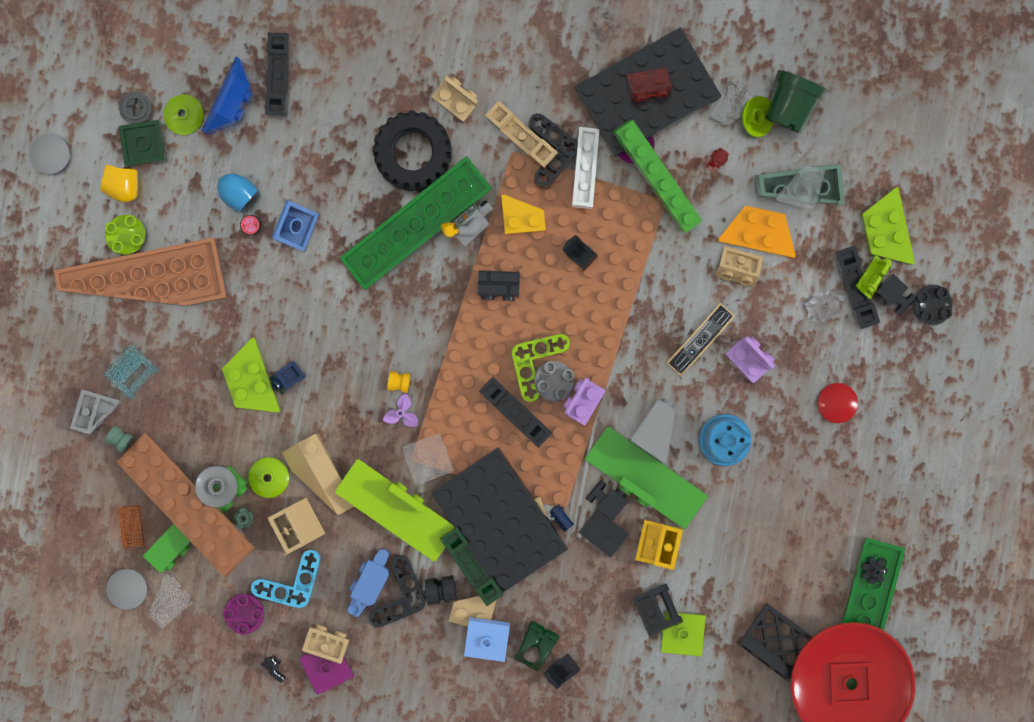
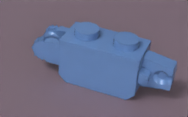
M387 548L380 549L374 560L370 558L368 562L364 561L358 571L361 573L358 581L354 579L349 589L352 592L350 596L352 599L347 611L348 613L359 617L366 606L373 605L376 602L390 574L389 568L385 566L390 555Z

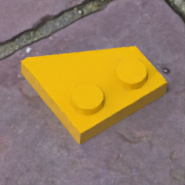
M501 195L505 235L546 231L543 209L507 195Z

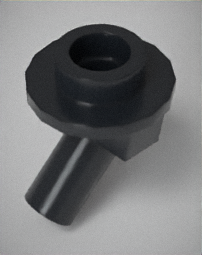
M276 656L264 658L261 666L268 670L273 678L282 683L285 680V676L278 671L281 660L277 659Z

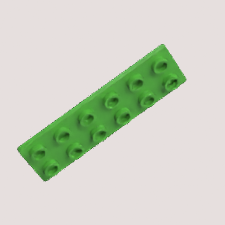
M609 426L606 427L585 457L586 461L621 484L620 489L629 496L631 493L639 497L637 501L646 508L648 505L652 506L683 529L687 528L708 498L705 493Z

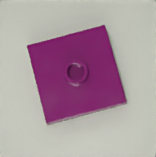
M310 653L299 658L317 695L354 677L345 655L341 664Z

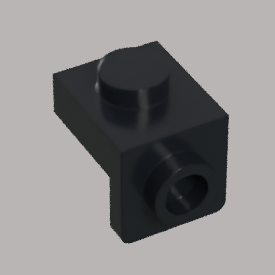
M577 235L570 238L562 248L567 257L584 271L598 257Z
M567 653L550 665L544 674L548 682L558 689L581 669Z

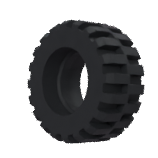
M409 111V113L404 114L400 112L397 113L398 116L388 118L387 123L380 126L378 135H375V144L373 146L374 161L384 179L394 187L404 189V191H422V189L430 186L448 171L452 159L451 142L443 125L433 116L430 117L424 112L416 113L415 111ZM408 133H419L425 136L432 147V155L429 162L418 170L404 169L394 158L393 150L396 141Z

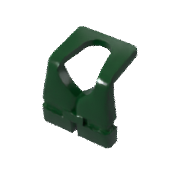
M531 621L514 659L538 671L560 636L549 629L545 630L544 626ZM536 646L539 651V659L534 663L528 662L524 659L525 650Z

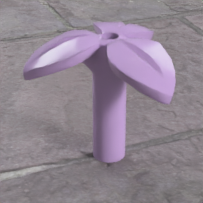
M404 393L398 398L396 403L399 410L391 409L387 411L383 421L388 424H396L400 417H402L405 426L414 428L418 426V419L414 413H406V410L411 407V400Z

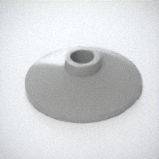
M209 467L202 471L196 480V494L200 501L209 507H223L229 504L236 495V478L230 470L224 467ZM216 484L221 486V489L217 492L213 490V486Z

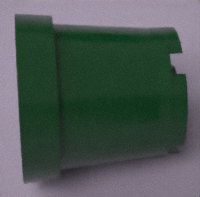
M778 70L774 80L776 86L764 119L770 122L775 121L776 124L783 128L802 134L818 101L823 99L827 89L801 76Z

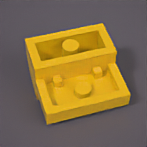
M644 520L635 560L675 570L684 529Z

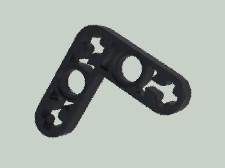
M536 113L529 119V129L558 152L553 159H559L562 162V166L556 169L551 166L550 161L545 168L541 166L534 177L535 185L540 189H546L551 186L576 157L578 143L547 117ZM534 120L536 122L541 120V126L534 127ZM552 131L557 132L559 139L551 141L548 138V133ZM563 138L565 139L563 144H565L567 147L572 145L573 152L569 151L567 153L565 151L566 147L563 144H561L560 147L558 146ZM549 170L551 173L547 177L548 182H540V176H545Z
M398 555L392 561V568L404 597L372 610L369 615V622L374 627L385 626L420 612L425 607L426 600L411 561L405 555ZM398 559L407 562L404 568L406 572L410 570L411 574H405L400 578L399 574L403 572L400 567H396ZM409 577L414 580L415 585L412 589H406L403 586L405 578ZM418 589L419 593H415V596L418 600H422L419 608L416 605H411L413 597L412 595L408 597L406 593H411ZM396 604L403 607V613L399 616L392 613V607ZM388 608V614L392 619L388 620V616L381 619L382 623L373 620L376 612L382 615L386 613L384 609Z

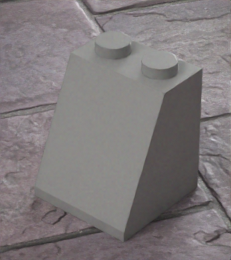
M663 398L661 400H654L628 440L665 464L668 459L676 411L672 409L673 404Z

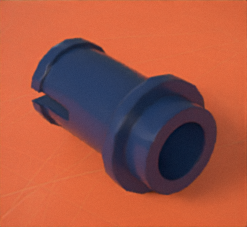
M558 504L549 511L550 517H554L562 530L566 531L574 523L563 511L564 507H560Z

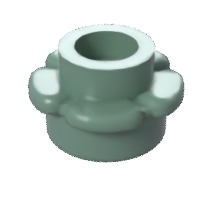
M242 508L235 512L233 519L236 526L248 528L252 525L254 516L251 511Z

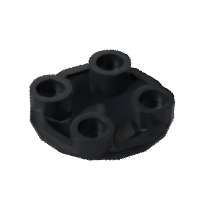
M928 285L916 294L917 299L914 301V311L923 323L938 325L952 316L953 301L947 288L939 285Z

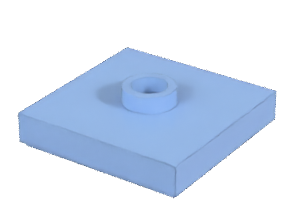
M469 617L464 656L505 662L510 623Z

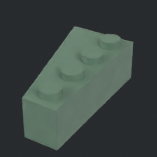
M840 164L755 175L757 195L845 205Z

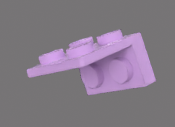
M745 336L727 351L725 355L754 384L765 372L775 367L773 364L775 360L768 352L764 353L758 348L760 344L754 337Z
M587 377L584 380L579 379L573 389L576 391L574 397H568L563 406L566 409L564 414L584 426L606 392L603 388L589 381L590 379Z

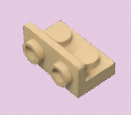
M445 76L443 83L432 95V99L464 123L479 104L476 99L478 96L470 89L465 91L460 87L461 82L455 77L449 78Z
M724 246L716 276L726 281L731 280L744 286L755 287L764 257Z
M316 624L315 627L311 626L309 628L302 651L341 664L350 639L346 638V633L336 630L335 633L327 631V627Z

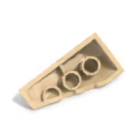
M318 433L282 452L291 471L337 515L354 507L335 493L336 488L343 479Z

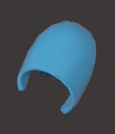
M236 173L222 176L217 184L221 200L236 212H239L258 191L255 185L248 179Z

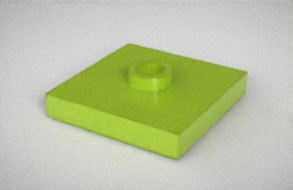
M664 611L665 621L671 619L668 611ZM677 612L684 622L662 631L660 652L702 657L706 615Z

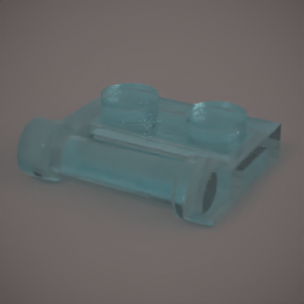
M131 344L104 375L128 398L132 399L136 395L135 392L146 380L160 369ZM144 364L147 369L128 388L124 383Z

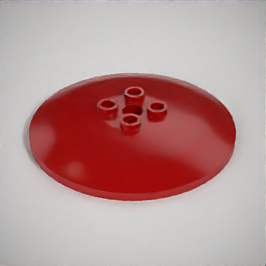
M840 623L818 632L801 649L792 669L791 696L795 709L803 722H904L909 715L915 697V674L906 651L891 635L875 626L864 623ZM849 678L856 680V686L853 689H847L846 681Z

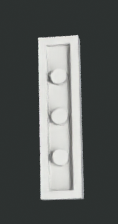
M579 127L572 207L593 208L599 129Z

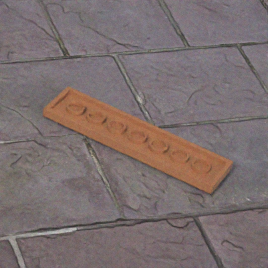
M144 433L117 461V464L223 577H227L255 548L218 508L209 507L200 501L196 494L195 483L147 433Z

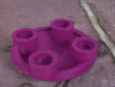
M238 594L229 599L225 605L223 618L234 632L246 635L257 630L264 619L263 605L253 595Z

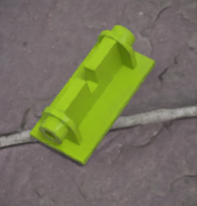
M875 255L857 283L856 287L868 299H871L888 270L892 267L890 259L885 258L881 260Z

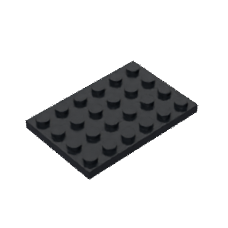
M681 27L575 86L577 94L614 157L626 151L612 131L627 120H633L647 140L721 98L719 90Z
M499 447L431 492L452 525L460 530L469 543L467 544L468 548L487 576L493 578L502 593L568 550L563 539Z

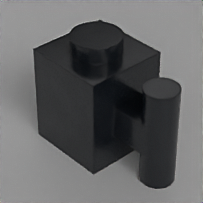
M895 274L889 275L874 293L876 295L875 300L882 306H892L895 302L899 304L894 310L899 316L917 297L913 293H910L906 298L902 295L908 287Z
M600 480L585 499L590 503L596 497L601 500L596 508L613 521L628 503L625 500L627 495L618 488L616 491L611 488L605 494L602 490L607 484Z

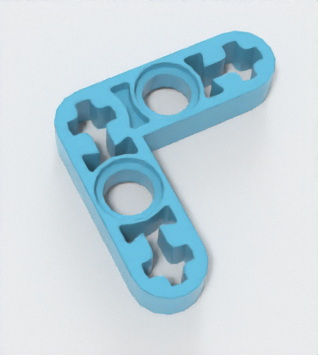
M309 549L303 553L294 586L259 578L251 585L252 593L256 597L296 608L305 607L310 601L321 560L319 552ZM311 553L316 558V561H313L310 567L315 568L314 572L309 569H302L303 565L305 567L308 566L309 561L306 559V556H309ZM302 573L311 575V582L309 584H303L300 581ZM261 582L266 588H271L270 584L274 585L271 590V596H268L269 591L266 590L259 593L258 588H255L256 585H259ZM278 587L286 590L285 598L279 599L276 597L275 590ZM290 590H294L292 595L295 596L303 593L306 601H302L301 604L298 603L296 598H291V602L287 601L290 596Z

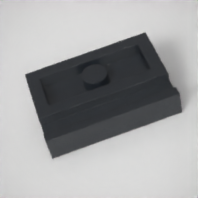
M597 509L578 532L610 558L629 535Z

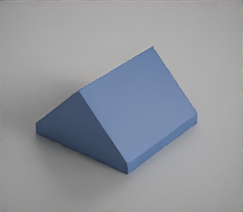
M286 200L272 239L304 252L319 214Z

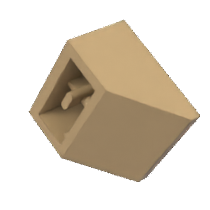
M307 498L268 517L286 554L326 534Z

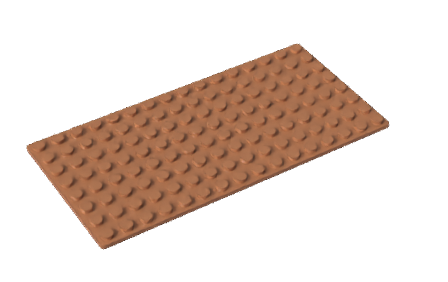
M512 152L420 429L412 460L458 475L499 447L534 498L541 496L544 504L553 507L559 504L560 507L563 506L566 509L602 398L585 426L564 414L566 409L563 406L568 397H574L576 391L573 389L579 379L584 380L587 377L590 379L589 381L605 390L664 206L656 197L595 178L593 208L572 207L575 171L565 168L551 186L546 189H540L535 185L534 177L541 165L527 155ZM551 164V166H552L553 168H556V169H558V168L561 167V166H557V165ZM549 170L545 176H540V182H548L547 177L551 173ZM501 195H507L543 209L546 231L505 235ZM574 235H577L582 242L598 255L585 271L568 258L562 250L565 243L570 238H573ZM479 270L520 272L519 298H515V301H502V297H494L492 301L482 300V296H478ZM558 334L566 335L570 340V346L567 351L532 361L535 374L538 368L548 361H559L568 366L574 372V386L571 393L566 399L557 402L548 401L540 395L536 401H525L521 395L512 358L514 346ZM558 338V342L553 344L551 339L547 340L550 345V352H554L553 347L559 346L560 349H564V345L567 344L566 340L562 341L561 338ZM539 342L535 345V351L538 354L546 352L547 346L544 343ZM532 344L527 345L528 350H522V347H519L515 355L523 359L524 354L530 353V357H534ZM523 367L520 370L522 378L528 379L531 377L532 371L530 368ZM492 377L552 432L539 448L479 392ZM534 379L529 382H521L522 386L527 385L528 390L524 392L525 396L533 399V395L536 394V390L531 388V384H535Z

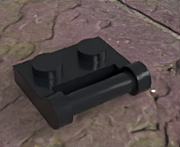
M667 584L633 598L649 636L684 622L676 611L668 591L670 589ZM657 595H661L671 617L668 621H665L655 598Z

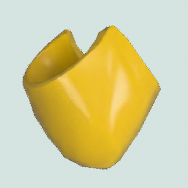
M106 164L101 180L100 192L123 203L136 199L138 192V170L130 167L117 168Z

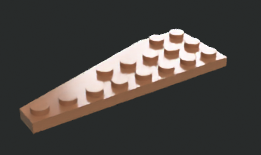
M214 237L53 270L57 290L64 292L183 306L227 298Z

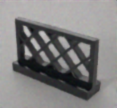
M766 603L737 644L791 684L792 667L794 665H788L785 662L784 654L795 652V658H797L798 652L801 649L797 648L796 637L803 636L808 642L812 636ZM767 610L774 614L775 623L765 625L763 616ZM787 624L790 626L791 636L781 637L779 625ZM776 625L778 638L767 639L765 627ZM762 628L764 640L756 641L750 635L754 629ZM792 638L794 650L784 651L782 639ZM778 640L780 652L772 653L769 650L768 641Z

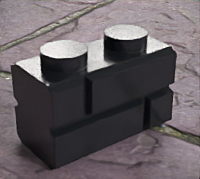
M479 270L478 296H482V300L492 301L494 297H502V301H515V298H519L520 272Z

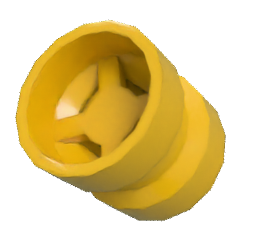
M390 370L387 391L394 392L395 390H400L402 393L408 394L411 373L398 374L397 371Z

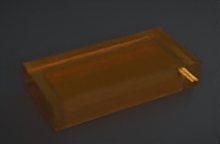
M140 505L118 508L123 549L145 546Z

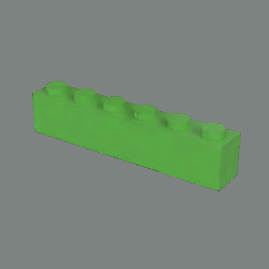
M627 120L613 130L612 133L680 231L687 233L702 222L698 213L635 122Z
M228 466L226 469L233 473L237 481L235 497H241L246 492L247 488L245 486L249 482L232 466ZM218 484L213 486V490L216 492L221 489V486ZM230 502L223 507H218V509L226 512L233 503ZM173 524L143 557L160 573L165 570L169 572L177 564L175 560L189 552L191 542Z

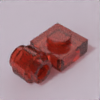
M720 147L717 150L715 149L705 167L711 171L715 167L719 169L721 165L724 166L727 162L729 153Z

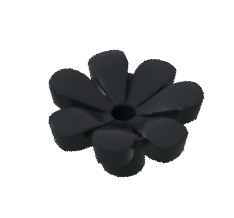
M869 557V564L862 563L861 568L865 570L861 574L862 578H869V584H874L876 580L883 582L885 579L882 575L888 572L887 568L883 567L884 561L878 559L876 562L874 557Z

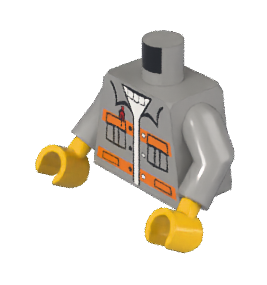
M484 200L478 206L473 204L453 221L443 223L441 225L442 233L448 237L455 235L466 246L488 226L489 222L485 216L494 208L487 200Z

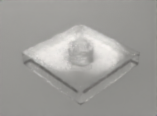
M440 433L402 447L415 486L454 472Z

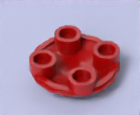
M829 384L821 391L818 397V411L824 419L832 423L847 422L857 411V395L846 384Z

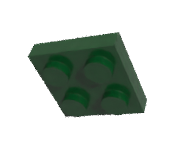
M160 120L118 126L125 167L166 161Z

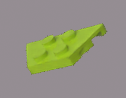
M897 187L865 211L861 217L870 255H877L878 257L913 265L915 264L900 192Z
M251 338L222 368L236 408L281 412L255 338Z

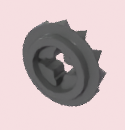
M127 93L119 103L120 115L126 122L131 124L144 122L149 119V115L152 112L151 102L143 93ZM135 103H138V106L143 110H138L134 116V111L128 107L135 106Z

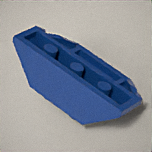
M235 56L201 129L207 135L234 126L243 117L244 110L242 109L245 103H249L253 94L251 92L252 87L240 58Z

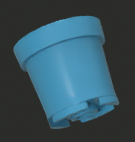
M718 414L709 418L702 425L698 435V445L702 455L712 464L732 466L743 460L748 454L751 447V434L747 425L740 418L731 414ZM727 426H731L730 431L726 429ZM740 438H744V442L741 443ZM715 439H719L718 444L715 443ZM728 451H732L731 456L728 455Z

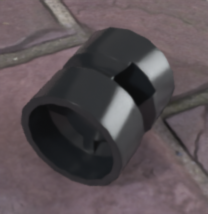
M453 575L443 576L441 580L437 578L425 579L428 606L440 604L442 600L445 603L457 602Z

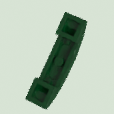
M457 527L440 538L486 606L504 595L493 578L487 576L468 548L467 544L469 543Z

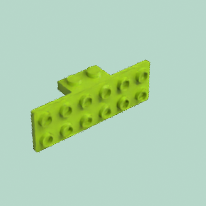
M357 459L336 488L335 493L435 562L445 549L440 538L455 527L422 504L425 501L415 493L413 496L409 495L406 492L408 488L399 482L395 485L367 464Z

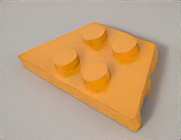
M745 205L718 238L720 243L789 258H795L796 256L786 216L778 212Z

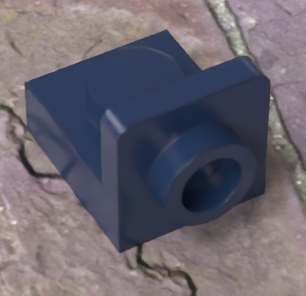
M293 360L275 372L270 380L272 387L283 395L306 376Z

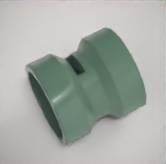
M115 425L107 434L104 442L115 446L118 452L123 453L131 443L133 436L129 433H123L122 429Z

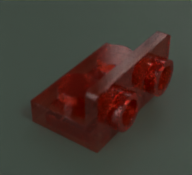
M667 67L627 74L631 100L645 101L650 96L661 98L668 96V93L672 92V84L670 83Z

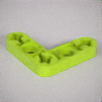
M558 334L514 346L512 358L521 395L525 401H536L540 395L536 390L535 384H531V388L536 390V394L533 395V399L525 396L524 392L528 390L527 385L522 386L521 383L529 382L532 379L535 380L532 360L567 351L570 346V340L566 335ZM558 338H561L562 341L566 340L567 344L564 345V349L556 346L553 347L554 352H550V345L547 340L551 339L552 344L558 342ZM542 342L547 346L544 354H538L535 351L537 343ZM532 344L534 357H530V353L524 354L523 359L515 355L519 347H522V350H528L527 345ZM523 367L531 369L532 375L530 378L524 379L520 376V370Z

